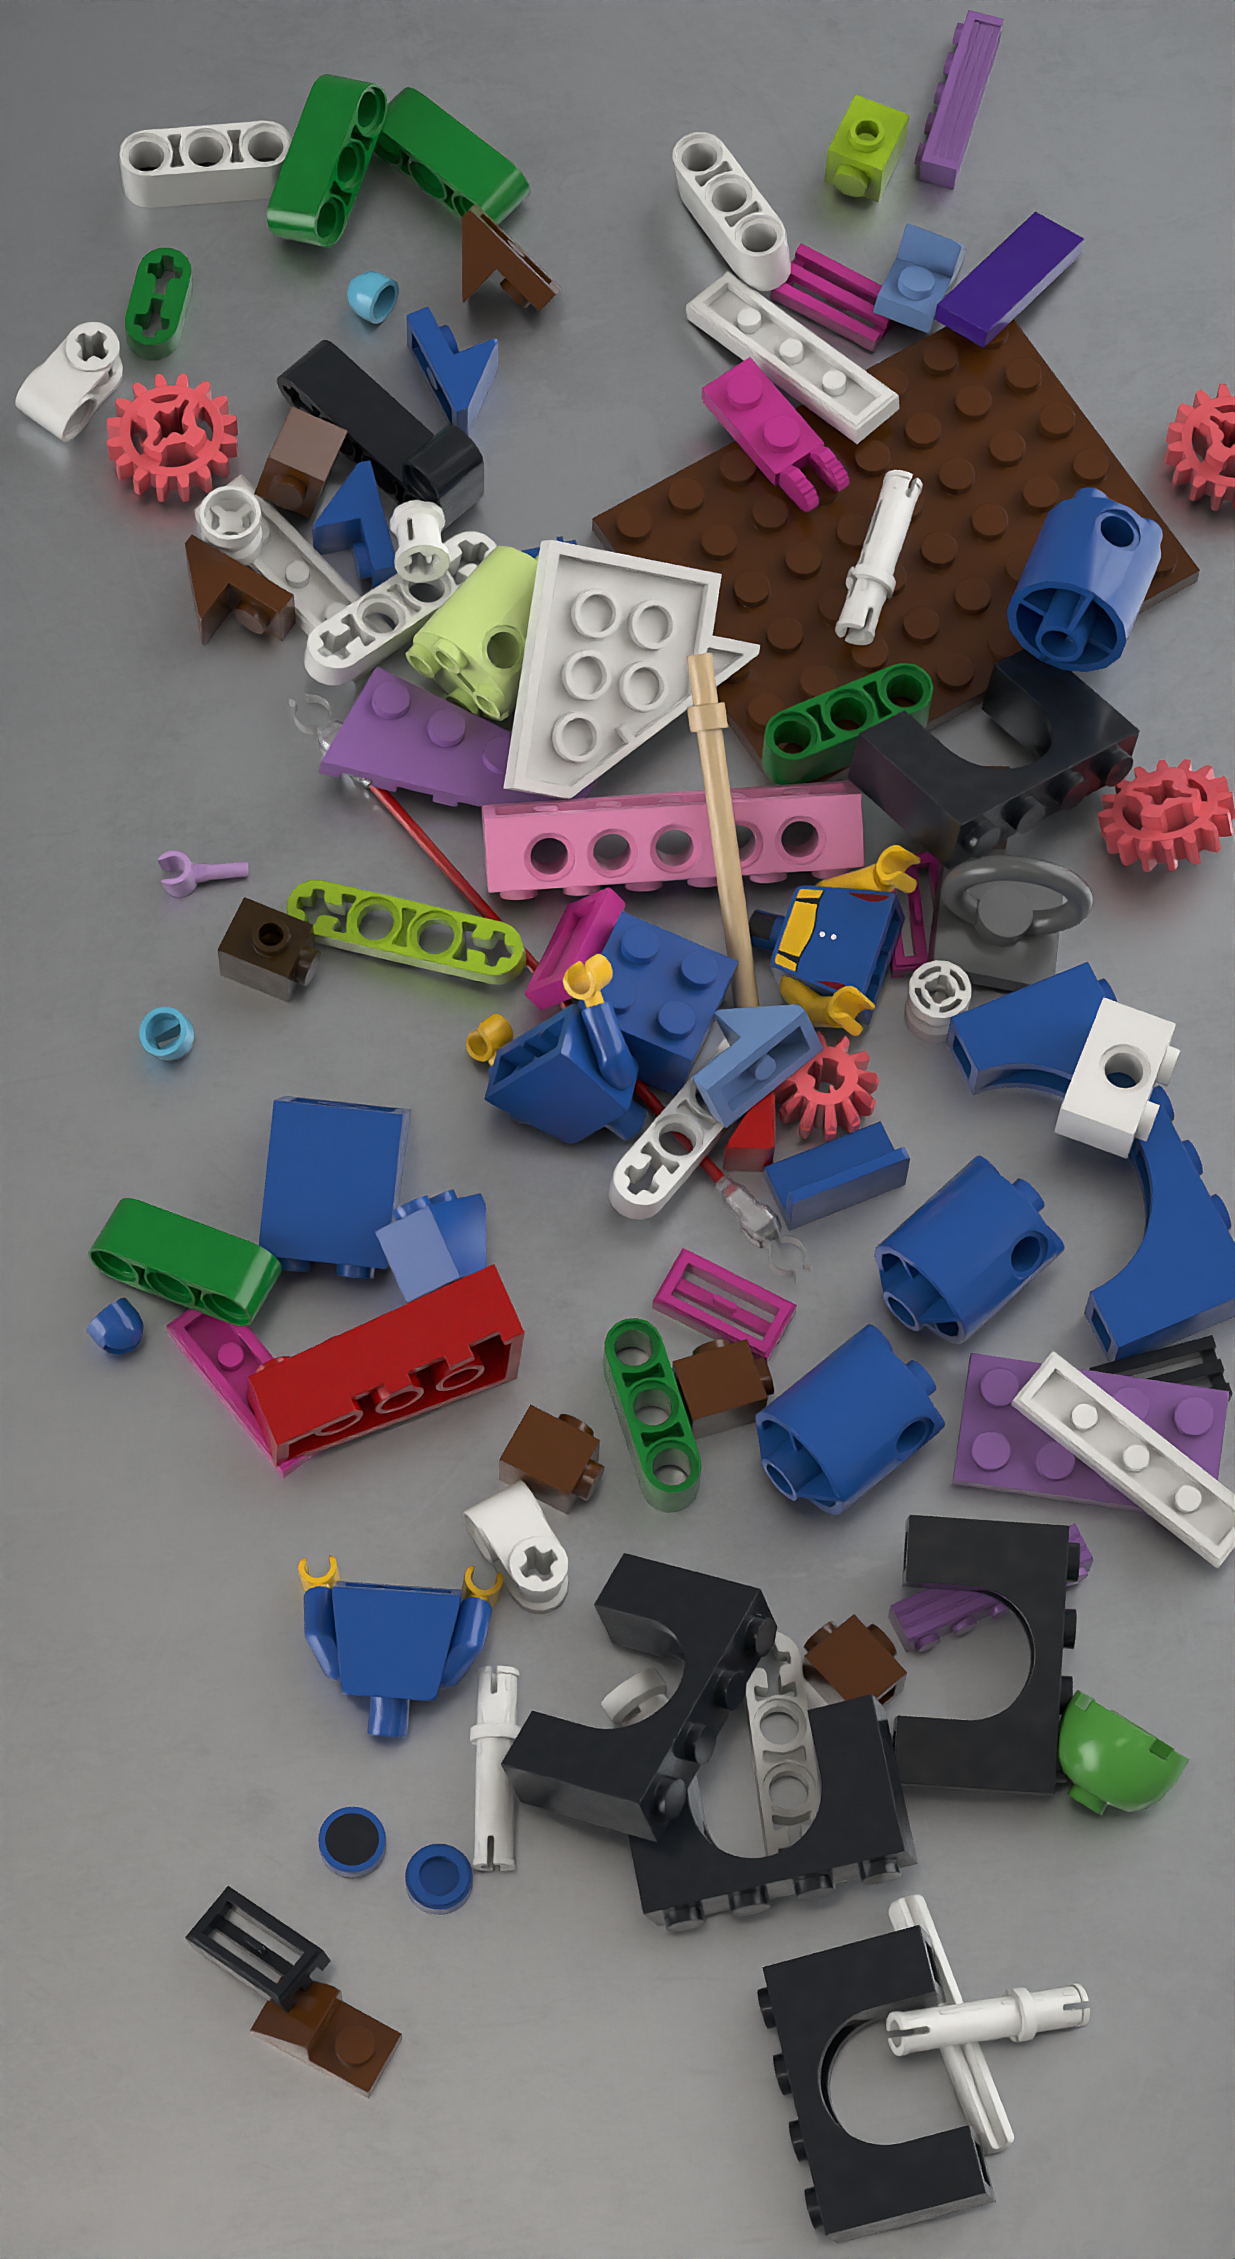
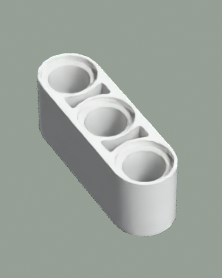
M272 121L163 128L134 132L125 138L120 146L119 158L123 189L126 197L132 203L147 208L270 199L292 140L289 132L282 125ZM265 157L275 159L274 161L270 162L258 161L259 159ZM205 162L216 163L209 167L199 166V164ZM144 167L156 168L155 170L148 172L139 170Z
M694 132L684 136L676 143L672 154L678 191L682 202L741 281L755 291H770L780 287L787 281L791 273L786 231L782 221L718 137L707 132Z

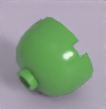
M1077 1689L1060 1718L1058 1729L1057 1759L1059 1766L1068 1779L1074 1782L1067 1794L1100 1815L1103 1814L1108 1804L1112 1807L1131 1812L1147 1809L1163 1799L1177 1782L1190 1759L1174 1751V1748L1114 1710L1106 1709L1095 1702L1094 1698Z

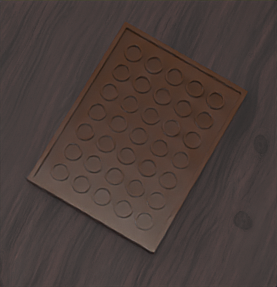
M1014 319L984 348L945 326L866 369L867 373L899 395L900 409L858 444L803 404L796 407V411L824 442V447H828L842 466H844L850 478V483L847 487L839 492H834L821 480L809 464L800 469L806 476V479L814 486L820 503L809 512L801 510L779 484L774 486L741 446L734 441L592 519V530L607 551L722 574L713 636L760 645V650L756 657L716 687L718 703L725 702L728 725L770 785L778 784L767 777L761 763L765 728L770 718L782 710L889 666L900 663L915 664L924 669L930 676L933 684V693L928 723L925 727L929 732L984 702L994 664L1024 649L1009 628L1007 609L1048 512L1063 500L1073 498L1079 489L1086 487L1098 489L1108 499L1131 508L1142 518L1155 521L1162 529L1163 538L1160 543L1162 557L1138 614L1197 582L1200 569ZM892 470L906 471L913 474L908 488L911 487L913 479L917 477L921 480L923 486L915 504L893 573L896 581L893 595L890 599L886 597V601H884L873 642L868 645L848 643L845 639L850 627H847L845 636L841 638L836 634L835 627L839 621L849 591L846 586L849 569L851 567L855 568L859 561L880 497L885 474ZM899 696L890 700L899 707L907 708L916 705L913 700L907 697ZM843 719L834 723L838 728L847 731L860 728L859 724L852 720ZM787 742L777 746L781 751L789 754L804 751L803 747L796 743ZM851 765L807 783L843 781L847 779Z

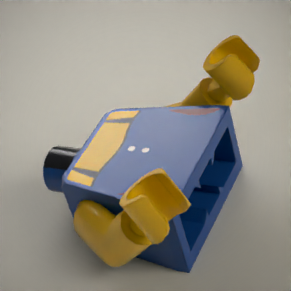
M893 845L885 849L876 864L819 881L815 886L802 885L794 890L786 916L756 909L750 917L748 924L751 946L773 952L770 968L778 986H780L781 997L789 1005L799 1004L806 1011L813 1027H843L849 1034L859 1036L863 1030L860 1024L869 1026L905 921V915L897 894L891 893V891L898 888L904 893H911L917 886V880L907 875L905 871L911 865L919 864L921 858L900 845Z

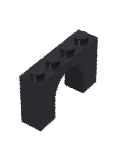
M1023 649L994 664L982 710L1021 743L1036 762L1011 769L989 768L974 764L950 751L904 710L859 733L847 778L949 870L972 857H983L996 844L1017 833L1025 834L1031 831L1041 820L1062 809L1070 810L1074 808L1084 797L1106 785L1113 787L1120 783L1133 766L1134 760L1132 755L1140 730L1072 671L1062 670L1042 662L1026 649Z
M922 1515L908 1516L905 1523L902 1587L976 1592L997 1600L1007 1607L1020 1622L1029 1644L1030 1666L1027 1680L1019 1696L1007 1709L994 1716L978 1720H957L898 1715L894 1719L892 1743L902 1787L1050 1797L1055 1794L1056 1782H1067L1068 1777L1060 1769L1057 1759L1059 1715L1063 1714L1073 1697V1677L1062 1675L1063 1649H1074L1077 1613L1076 1609H1065L1066 1583L1078 1582L1080 1567V1543L1069 1542L1070 1526Z
M624 1553L594 1606L613 1644L668 1658L684 1665L683 1676L677 1690L669 1701L653 1715L638 1723L614 1729L589 1727L532 1710L503 1759L501 1766L522 1803L658 1842L669 1821L676 1818L681 1812L686 1798V1791L700 1766L707 1763L715 1749L716 1738L730 1712L736 1710L742 1703L747 1682L761 1657H765L771 1651L778 1627L760 1588Z
M873 1694L807 1710L821 1776V1801L816 1817L807 1832L786 1850L762 1858H743L719 1849L713 1841L706 1824L697 1774L686 1791V1798L681 1812L676 1818L669 1821L658 1842L628 1834L643 1914L658 1926L665 1925L667 1931H685L704 1925L706 1923L705 1915L729 1909L733 1916L752 1915L769 1909L771 1907V1899L795 1894L797 1900L818 1899L835 1893V1884L857 1878H861L862 1884L884 1883L899 1878L902 1875L900 1868L918 1864L886 1710Z
M920 1925L762 1967L767 1987L757 1990L758 2001L766 2027L768 2029L776 2027L782 2053L773 2055L774 2070L782 2094L788 2095L792 2093L798 2119L789 2122V2133L798 2161L808 2160L814 2186L806 2188L804 2194L807 2210L814 2229L824 2227L825 2235L839 2244L996 2202L980 2135L970 2125L903 2143L880 2145L859 2140L848 2134L838 2120L833 2108L830 2092L833 2066L845 2043L857 2031L873 2022L888 2018L889 2013L893 2011L904 2012L923 2009L946 2002L931 1937Z

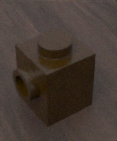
M246 897L243 898L218 948L221 976L288 1003L298 984L307 986L316 972L321 952L315 949L313 924Z

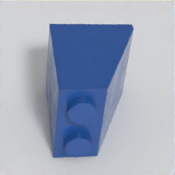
M283 1096L274 1100L259 1246L270 1252L280 1262L282 1270L310 1272L311 1261L337 1264L336 1275L374 1279L376 1268L387 1269L390 1266L375 1231L396 1221L392 1210L399 1207L411 1109Z

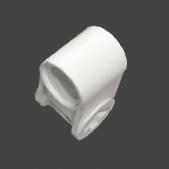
M87 322L75 327L42 365L38 366L24 381L16 397L15 406L17 409L63 442H70L75 439L89 423L93 414L118 389L123 380L124 370L119 357L120 344L116 333L109 326L100 322Z
M519 1480L463 1511V1519L472 1539L486 1560L493 1565L496 1572H500L503 1575V1583L521 1609L530 1613L544 1614L555 1610L564 1602L568 1594L569 1584L567 1576L568 1557L565 1549L549 1527L536 1498L523 1481ZM536 1568L541 1575L550 1573V1579L542 1582L536 1574L528 1577V1571Z

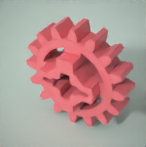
M183 373L178 377L176 385H167L162 374L155 375V388L147 390L138 382L133 384L134 401L131 402L127 399L118 398L115 401L117 417L107 418L106 423L108 438H110L107 440L109 460L116 461L118 478L124 480L133 476L134 491L138 495L144 493L150 486L155 487L158 502H165L170 490H178L183 502L190 501V487L198 485L206 493L213 491L211 475L215 474L227 478L230 474L228 458L238 456L237 437H235L238 435L236 415H228L229 406L226 396H219L211 400V385L205 380L196 389L189 388L187 374ZM203 421L212 430V441L206 439V431L201 429ZM134 434L139 436L140 445L144 448V452L141 455L132 443Z
M1219 384L1216 398L1211 399L1203 390H1199L1195 394L1193 407L1183 403L1180 404L1175 422H1170L1165 441L1168 443L1165 464L1176 466L1172 480L1174 484L1180 485L1190 482L1192 488L1189 499L1193 502L1200 499L1204 494L1212 497L1211 510L1213 511L1220 509L1223 500L1232 501L1235 509V396L1230 395L1226 384ZM1192 442L1195 443V448H1194V450H1193ZM1195 453L1202 457V462L1199 461Z
M1184 759L1177 768L1168 767L1165 760H1159L1156 771L1150 773L1138 766L1134 768L1136 779L1131 782L1123 779L1115 785L1116 794H1105L1101 798L1103 811L1098 812V819L1109 854L1119 853L1121 863L1125 866L1140 859L1144 872H1150L1157 863H1166L1169 872L1176 871L1178 860L1185 858L1192 864L1197 865L1201 863L1200 851L1205 849L1211 852H1219L1221 850L1219 837L1232 836L1234 832L1231 820L1235 819V805L1232 792H1229L1227 779L1225 776L1214 778L1213 768L1209 765L1194 772L1191 760Z

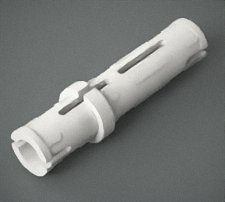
M892 470L885 474L880 497L859 561L855 568L851 567L846 578V586L849 591L839 621L835 627V632L840 638L845 636L847 627H850L845 639L848 643L868 645L873 642L884 601H886V597L890 599L893 595L896 585L893 573L915 504L923 486L921 480L917 477L913 479L911 487L908 488L913 476L909 472Z
M497 1665V1674L492 1673L491 1666L477 1669V1725L472 1726L470 1729V1742L477 1746L475 1850L472 1867L475 1870L495 1872V1865H500L501 1872L511 1871L515 1869L516 1860H514L515 1791L501 1763L521 1730V1727L516 1725L517 1679H519V1670L510 1666Z
M1073 1983L1065 1987L1037 1992H1029L1024 1987L1005 1990L1003 1996L998 1998L904 2012L893 2011L888 2015L886 2030L914 2029V2033L888 2038V2042L895 2055L905 2056L913 2052L1010 2037L1014 2042L1029 2041L1034 2039L1036 2032L1070 2027H1085L1089 2022L1090 2008L1063 2010V2006L1089 2000L1082 1985Z

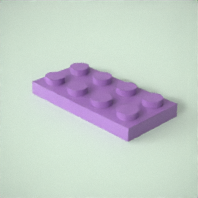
M971 1353L952 1484L1147 1513L1011 1405L1013 1399L1043 1363ZM1077 1369L1218 1481L1229 1391Z

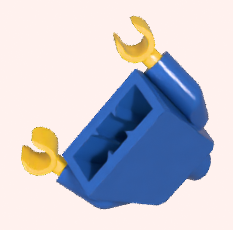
M595 954L585 962V966L581 961H578L569 967L564 975V989L573 998L584 1000L586 1009L582 1010L573 1003L513 1040L514 1034L509 1022L502 1015L493 1014L482 1021L479 1027L468 1035L466 1040L468 1054L475 1060L481 1062L488 1061L491 1066L487 1070L490 1079L484 1100L509 1113L510 1117L515 1121L532 1125L565 1143H577L603 1127H606L627 1141L641 1130L647 1117L646 1109L632 1100L639 1071L637 1060L631 1055L625 1042L611 1001L604 1003L600 991L610 983L613 974L611 964L605 956Z
M329 1555L330 1570L326 1575L319 1578L309 1575L307 1558L301 1559L298 1564V1571L303 1590L305 1591L303 1598L304 1634L325 1676L334 1681L341 1682L342 1694L370 1697L368 1734L386 1737L407 1736L410 1699L436 1701L439 1689H448L458 1685L483 1651L493 1612L492 1607L497 1604L500 1598L503 1575L497 1572L494 1586L487 1590L479 1589L472 1583L475 1566L467 1568L461 1590L341 1581L336 1558L332 1555Z

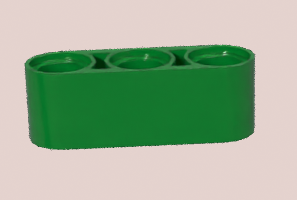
M331 74L321 75L314 82L269 200L267 223L269 230L274 236L325 248L334 246L340 240L385 121L387 97L380 85Z
M406 87L387 104L385 121L374 152L460 220L472 206L477 204L499 225L530 195L529 183L522 172L511 161L414 88Z
M895 664L778 712L770 718L765 728L761 761L764 773L771 781L778 785L801 784L851 765L859 733L904 710L925 728L928 723L933 693V684L930 676L924 669L915 664ZM899 696L907 697L913 700L916 705L907 708L899 707L890 700ZM843 719L852 720L859 724L860 728L847 731L838 728L834 723ZM787 742L796 743L803 747L804 751L789 754L781 751L777 746Z
M123 1198L119 1201L88 1252L89 1259L101 1272L119 1282L240 1327L252 1324L282 1273L280 1262L263 1247L133 1198Z
M639 1318L624 1319L614 1324L607 1333L604 1342V1376L644 1498L656 1510L666 1513L679 1512L689 1507L697 1497L702 1468L700 1454L660 1333L655 1326L646 1320ZM626 1347H637L644 1350L650 1358L641 1365L630 1366L621 1362L616 1355ZM653 1405L662 1408L669 1417L659 1425H648L637 1419L635 1413L644 1406ZM664 1465H675L682 1468L688 1475V1478L678 1485H667L660 1482L655 1477L654 1472Z

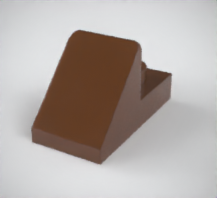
M477 204L472 206L461 217L463 303L496 269L505 277L500 282L503 290L518 305L525 309L531 303L540 312L561 290V287Z
M191 534L185 542V551L202 644L206 645L231 611L236 619L247 629L258 634L266 631L283 641L296 624L294 594Z
M281 1976V1978L279 1979V1981H278L277 1984H279L280 1981L283 1979L282 1976ZM314 1981L306 1992L298 1989L292 1997L296 2004L289 2013H286L267 2000L250 2029L251 2034L369 2099L402 2041V2033L343 2002L340 1989L318 1981Z

